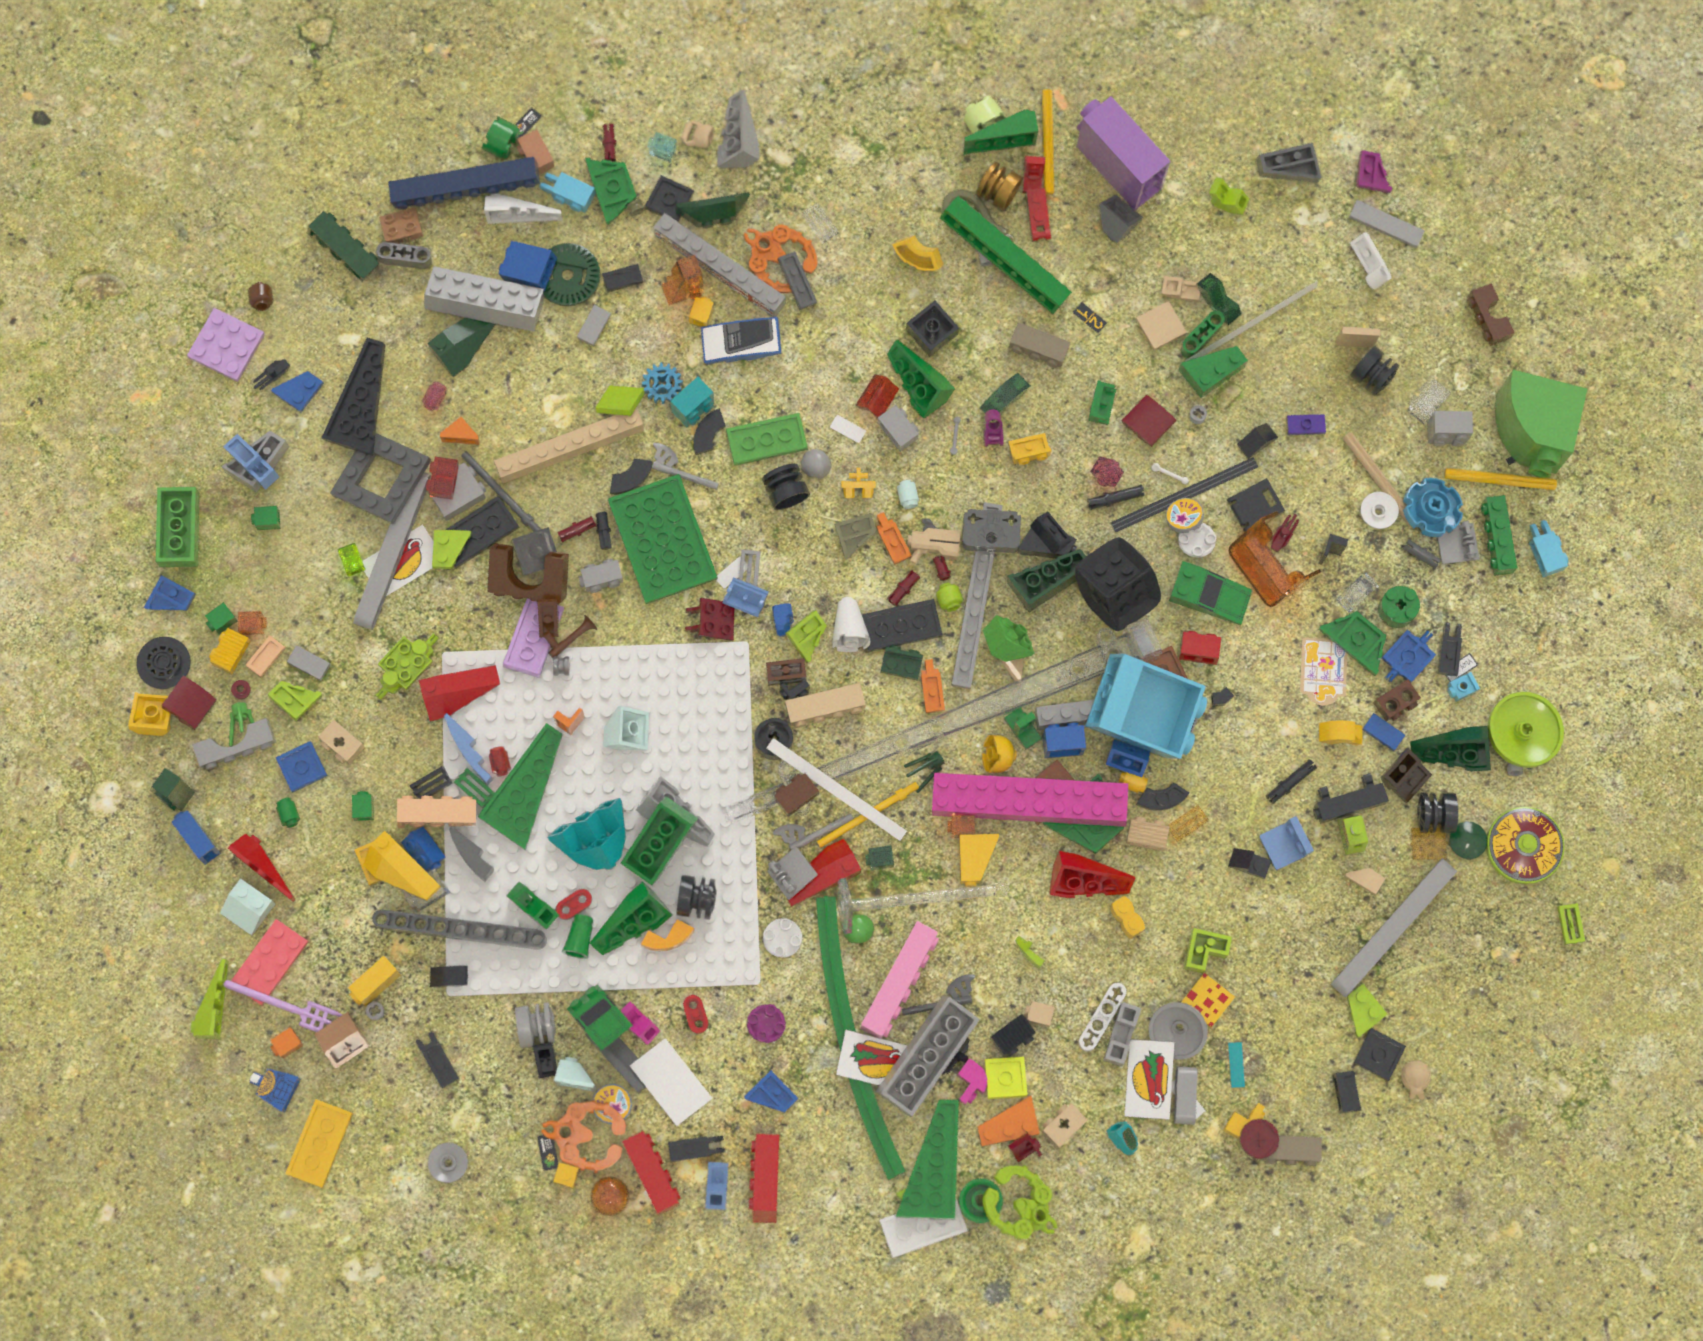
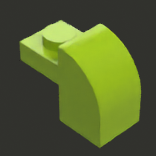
M1218 177L1215 178L1214 183L1211 185L1209 194L1212 196L1210 202L1214 206L1229 213L1243 215L1249 202V197L1242 189L1230 188L1223 178Z

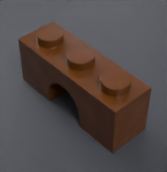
M1492 283L1472 290L1467 299L1469 307L1473 308L1476 314L1475 320L1477 324L1481 325L1483 329V337L1486 342H1489L1490 346L1511 339L1515 333L1507 316L1497 319L1489 313V308L1495 306L1499 301Z

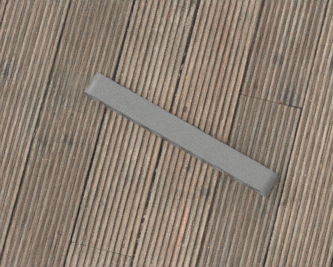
M424 472L394 524L390 523L356 611L353 624L373 630L426 494L427 488L425 485L430 483L431 474Z
M1442 858L1330 985L1346 997L1455 875L1457 870Z

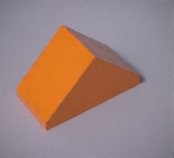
M462 417L458 418L440 433L442 442L480 445L478 435Z

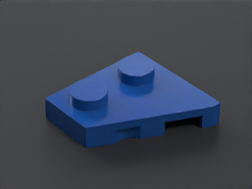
M307 371L274 387L271 392L301 413L324 383Z
M161 575L144 608L148 610L187 611L196 593Z
M771 1070L744 1096L748 1101L783 1113L798 1100V1097Z

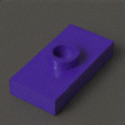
M1325 414L1287 415L1288 435L1325 434Z

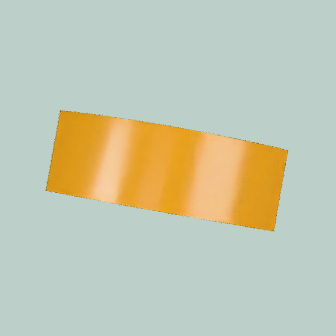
M676 919L666 939L648 930L641 943V947L652 951L672 950L685 943L695 930L690 925Z

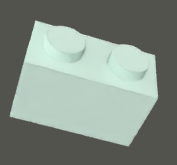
M240 878L229 893L220 914L250 935H253L275 903Z

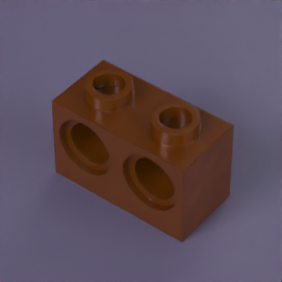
M1409 679L1377 698L1374 701V705L1386 722L1390 719L1395 721L1402 716L1401 712L1408 709V711H1411L1417 707V702L1421 697ZM1402 693H1407L1410 696V701H1405L1402 698ZM1386 703L1393 704L1395 710L1389 711L1386 708Z

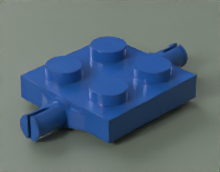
M1406 630L1381 658L1392 669L1385 676V679L1387 680L1393 675L1388 680L1391 683L1399 675L1405 680L1409 679L1412 682L1436 656L1426 644L1433 634L1427 630L1419 638Z

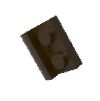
M1406 748L1381 776V781L1389 790H1393L1405 803H1408L1432 774L1421 764L1422 761L1409 748Z

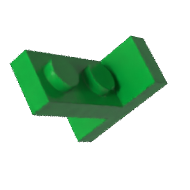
M1019 707L1004 717V720L1024 749L1027 750L1042 740V738L1033 726L1036 719L1032 712L1026 714Z

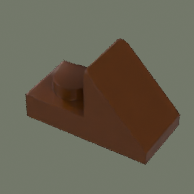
M538 599L539 638H543V634L547 631H550L553 637H559L557 599Z

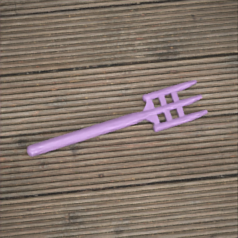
M226 980L224 982L225 988L288 1012L299 1014L302 1019L299 1026L315 1032L321 1030L324 1024L328 1025L332 1022L326 1019L328 1013L338 1017L342 1015L335 1010L308 1001L307 1007L301 1009L232 981ZM311 1007L316 1008L314 1014L309 1013ZM320 1010L324 1012L323 1017L318 1016ZM307 1017L312 1019L310 1024L305 1023ZM315 1021L320 1022L319 1027L314 1026Z

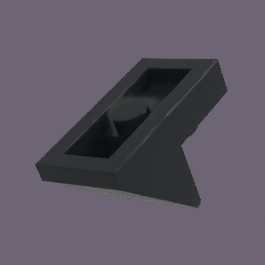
M1234 848L1228 867L1265 879L1271 860L1255 855V851Z

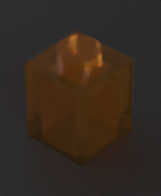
M261 611L238 612V632L240 634H264V628H267V617H264Z
M952 815L951 821H947V832H951V838L975 834V816Z

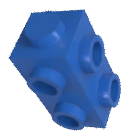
M424 827L410 832L401 842L409 855L426 872L430 870L434 872L442 866L441 862L446 858Z

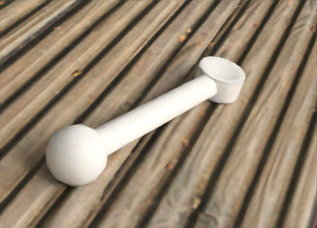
M1158 463L1152 465V470L1155 472H1163L1180 480L1183 484L1189 482L1187 477H1180L1161 468Z

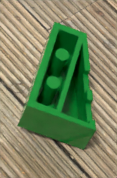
M1237 346L1182 362L1178 370L1198 396L1203 398L1245 368L1248 359Z

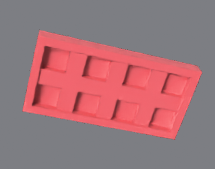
M275 919L231 981L270 996L309 941ZM250 997L261 1006H263V1004L265 1003Z

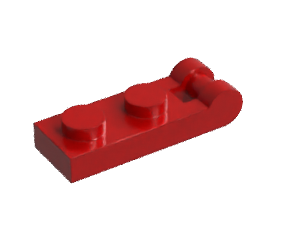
M1045 188L1026 190L1032 242L1044 238L1045 240H1051ZM1037 227H1043L1044 231L1038 232Z

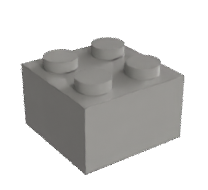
M1434 411L1427 422L1428 444H1434V446L1452 444L1456 447L1466 444L1473 434L1472 411Z

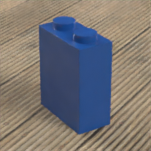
M511 241L510 246L506 249L505 259L499 267L500 277L507 282L541 288L545 291L557 260L556 255L549 249Z
M188 810L185 812L181 811L174 816L172 824L204 865L221 854Z

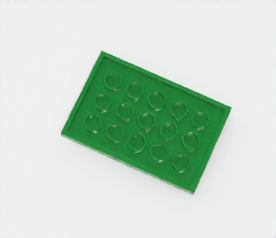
M680 474L608 498L646 604L718 579Z

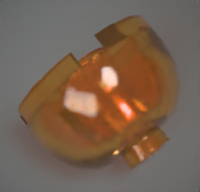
M612 1176L599 1179L593 1185L590 1193V1200L594 1209L598 1213L610 1217L622 1213L630 1199L629 1189L621 1179Z

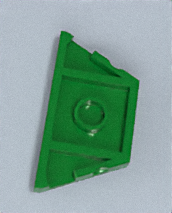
M587 157L585 162L606 225H608L627 208L629 203L635 201L637 196L626 163L611 162L603 159L602 161L591 160V158Z
M1358 611L1319 627V631L1374 676L1378 674L1387 635Z

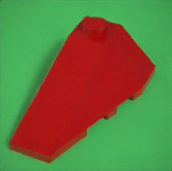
M1059 851L1053 864L1049 893L1050 895L1064 898H1075V895L1093 897V894L1101 893L1105 895L1129 894L1135 881V876L1078 854Z

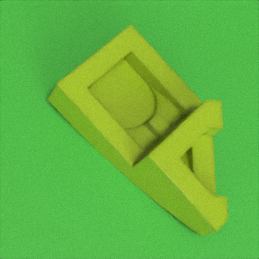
M1018 936L1015 942L1028 961L1039 969L1045 960L1029 950L1033 944L1031 941H1026L1021 936Z

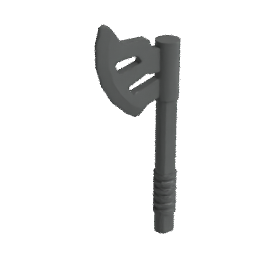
M967 974L956 978L951 982L946 993L951 995L960 1005L972 1003V997L969 995L972 991L970 982L975 978V975ZM963 981L965 982L966 989L961 984ZM956 987L961 992V997L956 993ZM938 1002L903 1008L902 1013L903 1015L930 1011L934 1009Z

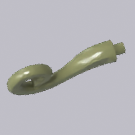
M954 190L943 199V212L957 196L972 203L987 221L995 225L1000 232L1008 236L1012 241L1014 236L1008 233L1009 230L1002 227L993 220L987 206L975 193L968 190Z

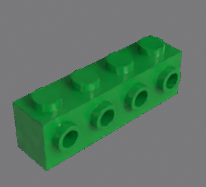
M1505 495L1486 497L1481 504V512L1485 519L1484 530L1488 537L1487 548L1491 555V569L1494 576L1513 574L1517 569L1506 497Z

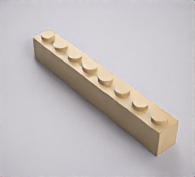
M636 408L631 416H611L494 460L503 484L644 431L643 422Z

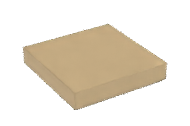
M1169 301L1136 317V321L1153 351L1187 334Z
M1342 327L1336 339V345L1374 347L1380 337V329Z

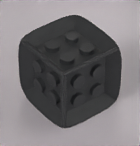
M1121 537L1106 542L1082 559L1075 567V576L1082 597L1090 609L1115 631L1129 627L1152 611L1161 601V591L1154 570L1148 561Z

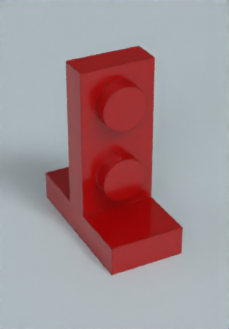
M1025 156L1022 193H1026V190L1042 188L1046 157Z

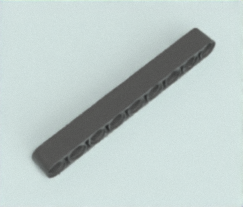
M377 910L372 916L374 925L381 930L536 950L544 948L547 943L544 932L538 929L390 910ZM381 915L387 916L384 924L377 923V919ZM399 918H406L404 926H397ZM420 920L426 921L423 929L416 928V923ZM438 923L445 924V929L441 932L435 930ZM458 925L465 927L462 934L455 933V928ZM477 928H483L484 934L477 937L474 935V931ZM502 930L504 932L503 937L495 939L493 936L495 931ZM515 933H522L523 939L516 942L513 940ZM541 935L543 937L542 942L534 944L532 942L534 936Z

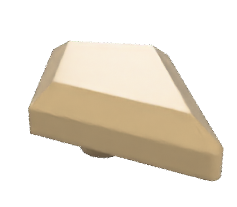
M1021 658L1008 662L1002 660L1003 665L1016 684H1021L1024 659Z

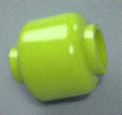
M949 582L940 585V589L936 592L940 608L947 610V612L958 610L963 602L959 587Z

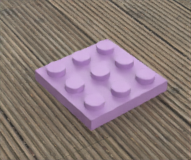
M214 308L187 357L238 382L265 333Z

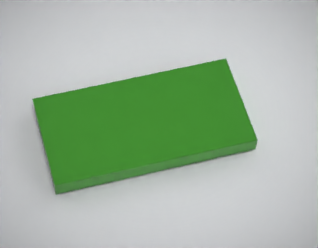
M800 413L726 429L734 466L808 450Z

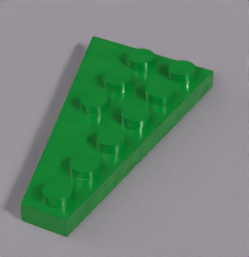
M939 1099L895 1218L955 1220L959 1100Z

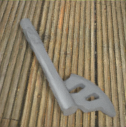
M653 443L657 451L654 456L656 462L654 461L652 469L671 475L680 474V477L717 490L719 483L672 468L673 465L679 462L673 450L666 445ZM662 451H665V454L660 457ZM670 457L671 459L664 465V461Z
M850 813L808 836H804L805 827L797 824L783 825L777 828L773 835L781 836L784 843H789L790 850L796 846L799 849L853 820V817ZM785 831H789L790 837L786 836ZM794 831H798V841L794 836Z

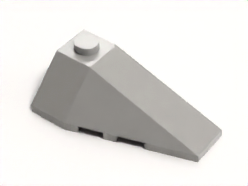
M741 90L729 97L725 115L727 123L725 129H722L721 135L724 137L722 145H719L717 150L719 168H746L759 160V142L745 91Z
M661 776L636 808V811L641 816L649 820L658 804L667 796L694 815L690 810L692 806L688 802L684 803L678 796L680 792ZM696 816L698 820L686 838L708 846L715 833L700 816Z

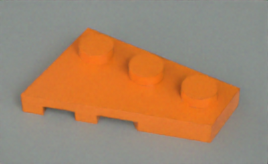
M1027 1097L978 1126L981 1147L1016 1140L1026 1133L1030 1136L1039 1135L1032 1097Z

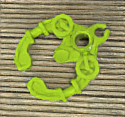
M1026 1165L1007 1166L997 1170L993 1178L1000 1185L1009 1182L1013 1175L1018 1178L1024 1176L1028 1179V1185L1032 1186L1031 1200L1022 1197L1015 1199L1013 1208L1019 1214L1020 1220L1015 1221L1013 1224L1010 1221L1004 1223L999 1219L1001 1215L997 1213L995 1208L999 1200V1193L994 1189L987 1188L983 1195V1207L990 1220V1225L998 1227L1002 1234L1013 1236L1017 1240L1027 1239L1031 1236L1032 1232L1038 1230L1046 1234H1054L1055 1230L1047 1229L1046 1227L1048 1222L1052 1223L1054 1229L1058 1227L1055 1219L1049 1214L1048 1202L1052 1198V1192L1038 1177V1174L1030 1172ZM1036 1213L1039 1215V1221L1035 1217Z

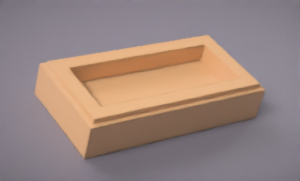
M269 636L247 662L246 667L262 678L285 650V646Z

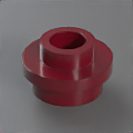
M238 680L233 683L231 692L235 698L245 699L249 696L251 687L248 682ZM243 686L244 690L242 692H238V687Z

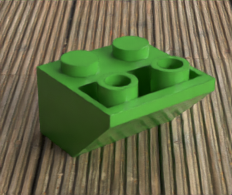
M996 615L982 630L991 655L1008 662L1033 656L1034 654L1027 629L1021 624L1017 625L1008 618Z

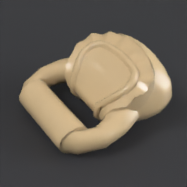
M689 121L685 124L680 139L687 146L708 148L713 139L714 128L709 124ZM692 126H696L692 141H688Z

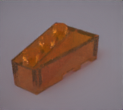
M692 255L677 260L671 270L672 275L666 278L667 283L661 285L668 305L690 298L701 297L704 294L703 274L696 256Z

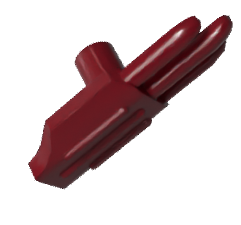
M1294 514L1287 527H1285L1291 515H1288L1272 537L1270 548L1277 553L1286 547L1293 536V531L1297 527L1299 519L1296 520L1290 531L1289 528L1296 519V514Z

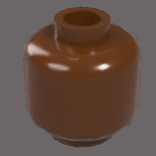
M257 282L250 286L248 289L250 306L258 311L267 310L272 306L273 292L271 286L263 282Z

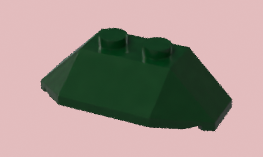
M750 192L676 204L675 212L696 227L702 226L704 229L711 228L714 224L720 223L722 226L729 225L747 203Z

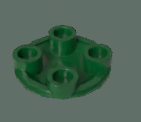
M1465 821L1458 824L1455 833H1450L1448 843L1456 855L1463 859L1472 860L1484 853L1488 838L1485 830L1480 825Z

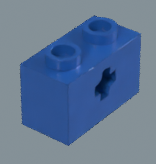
M1114 739L1107 756L1106 765L1143 777L1149 761L1150 751Z

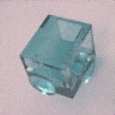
M655 132L654 137H650L648 141L649 154L671 162L677 148V139Z

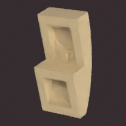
M1164 276L1161 294L1175 299L1200 303L1203 284L1202 282L1184 281L1183 278Z

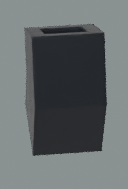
M1227 687L1221 692L1212 693V707L1225 706L1234 695Z

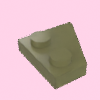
M871 513L834 524L845 559L849 558L877 531Z

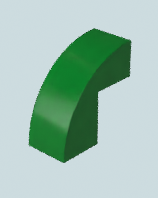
M518 882L506 895L516 906L546 930L559 916L553 908L538 898L521 882Z

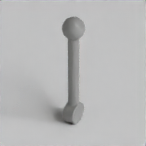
M958 416L954 418L953 446L950 449L952 455H956L958 452L956 444L958 425L961 422Z

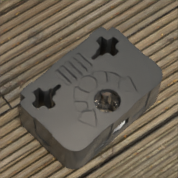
M968 509V512L964 513L962 547L967 551L1017 552L1020 545L1021 515H1017L1018 512ZM971 518H974L975 524L971 523ZM1009 520H1012L1013 526L1009 525ZM992 537L996 541L989 543L988 539Z

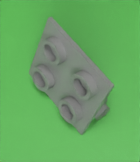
M1464 521L1451 533L1446 531L1442 537H1437L1442 564L1480 560L1473 523Z
M797 846L778 862L771 861L768 864L769 870L767 872L788 900L818 876Z

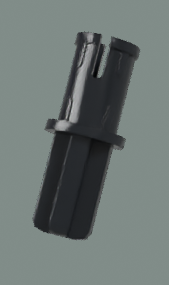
M598 512L595 515L598 527L596 533L599 534L600 548L602 550H608L612 547L610 538L611 528H609L607 512Z

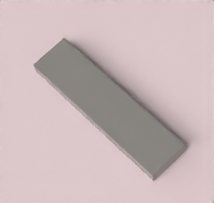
M1359 200L1356 201L1349 216L1352 220L1414 248H1417L1425 231Z

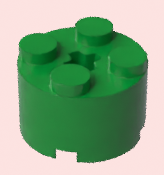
M497 116V120L493 121L485 137L488 141L486 144L483 143L482 150L500 159L507 160L511 153V144H516L520 136V129L517 125Z
M1395 586L1389 589L1378 605L1379 617L1392 628L1407 626L1414 620L1420 610V601L1415 590L1405 586Z

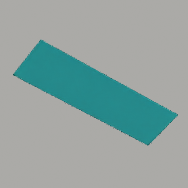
M1242 1042L1228 1043L1231 1088L1245 1087Z

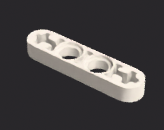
M1114 983L1106 992L1078 1041L1079 1047L1083 1051L1093 1050L1126 995V988L1123 984ZM1119 987L1121 989L1120 992L1122 993V996L1118 995L1116 997V999L1114 1000L1118 1002V1004L1116 1005L1112 1000L1106 998L1107 996H1109V998L1111 999L1114 995V991H1112V989H1117ZM1105 1003L1112 1005V1013L1105 1014L1102 1011V1005ZM1093 1021H1101L1103 1024L1102 1030H1094L1092 1027ZM1091 1033L1098 1035V1038L1093 1036L1091 1039L1092 1046H1084L1083 1038L1087 1039Z

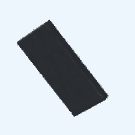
M499 496L446 529L471 531L472 533L464 545L462 553L456 559L455 569L520 528Z
M934 599L862 614L870 637V645L867 647L868 652L882 650L890 647V645L901 646L943 636Z

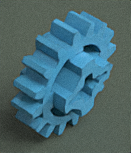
M660 363V367L653 364V370L646 369L648 375H643L645 381L642 382V387H645V394L649 393V400L654 398V403L661 400V403L664 404L665 400L670 402L671 397H675L677 392L682 391L680 386L683 385V381L678 380L681 378V374H676V367L671 370L669 363L666 367H663V363ZM672 379H674L675 381L674 388L670 384L672 382ZM650 380L654 383L652 388H650Z

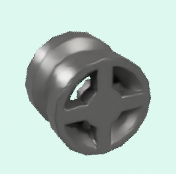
M569 656L564 658L553 657L554 676L559 674L569 676Z

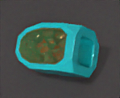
M1127 1121L1117 1122L1106 1130L1109 1139L1122 1153L1132 1155L1138 1149L1137 1137Z

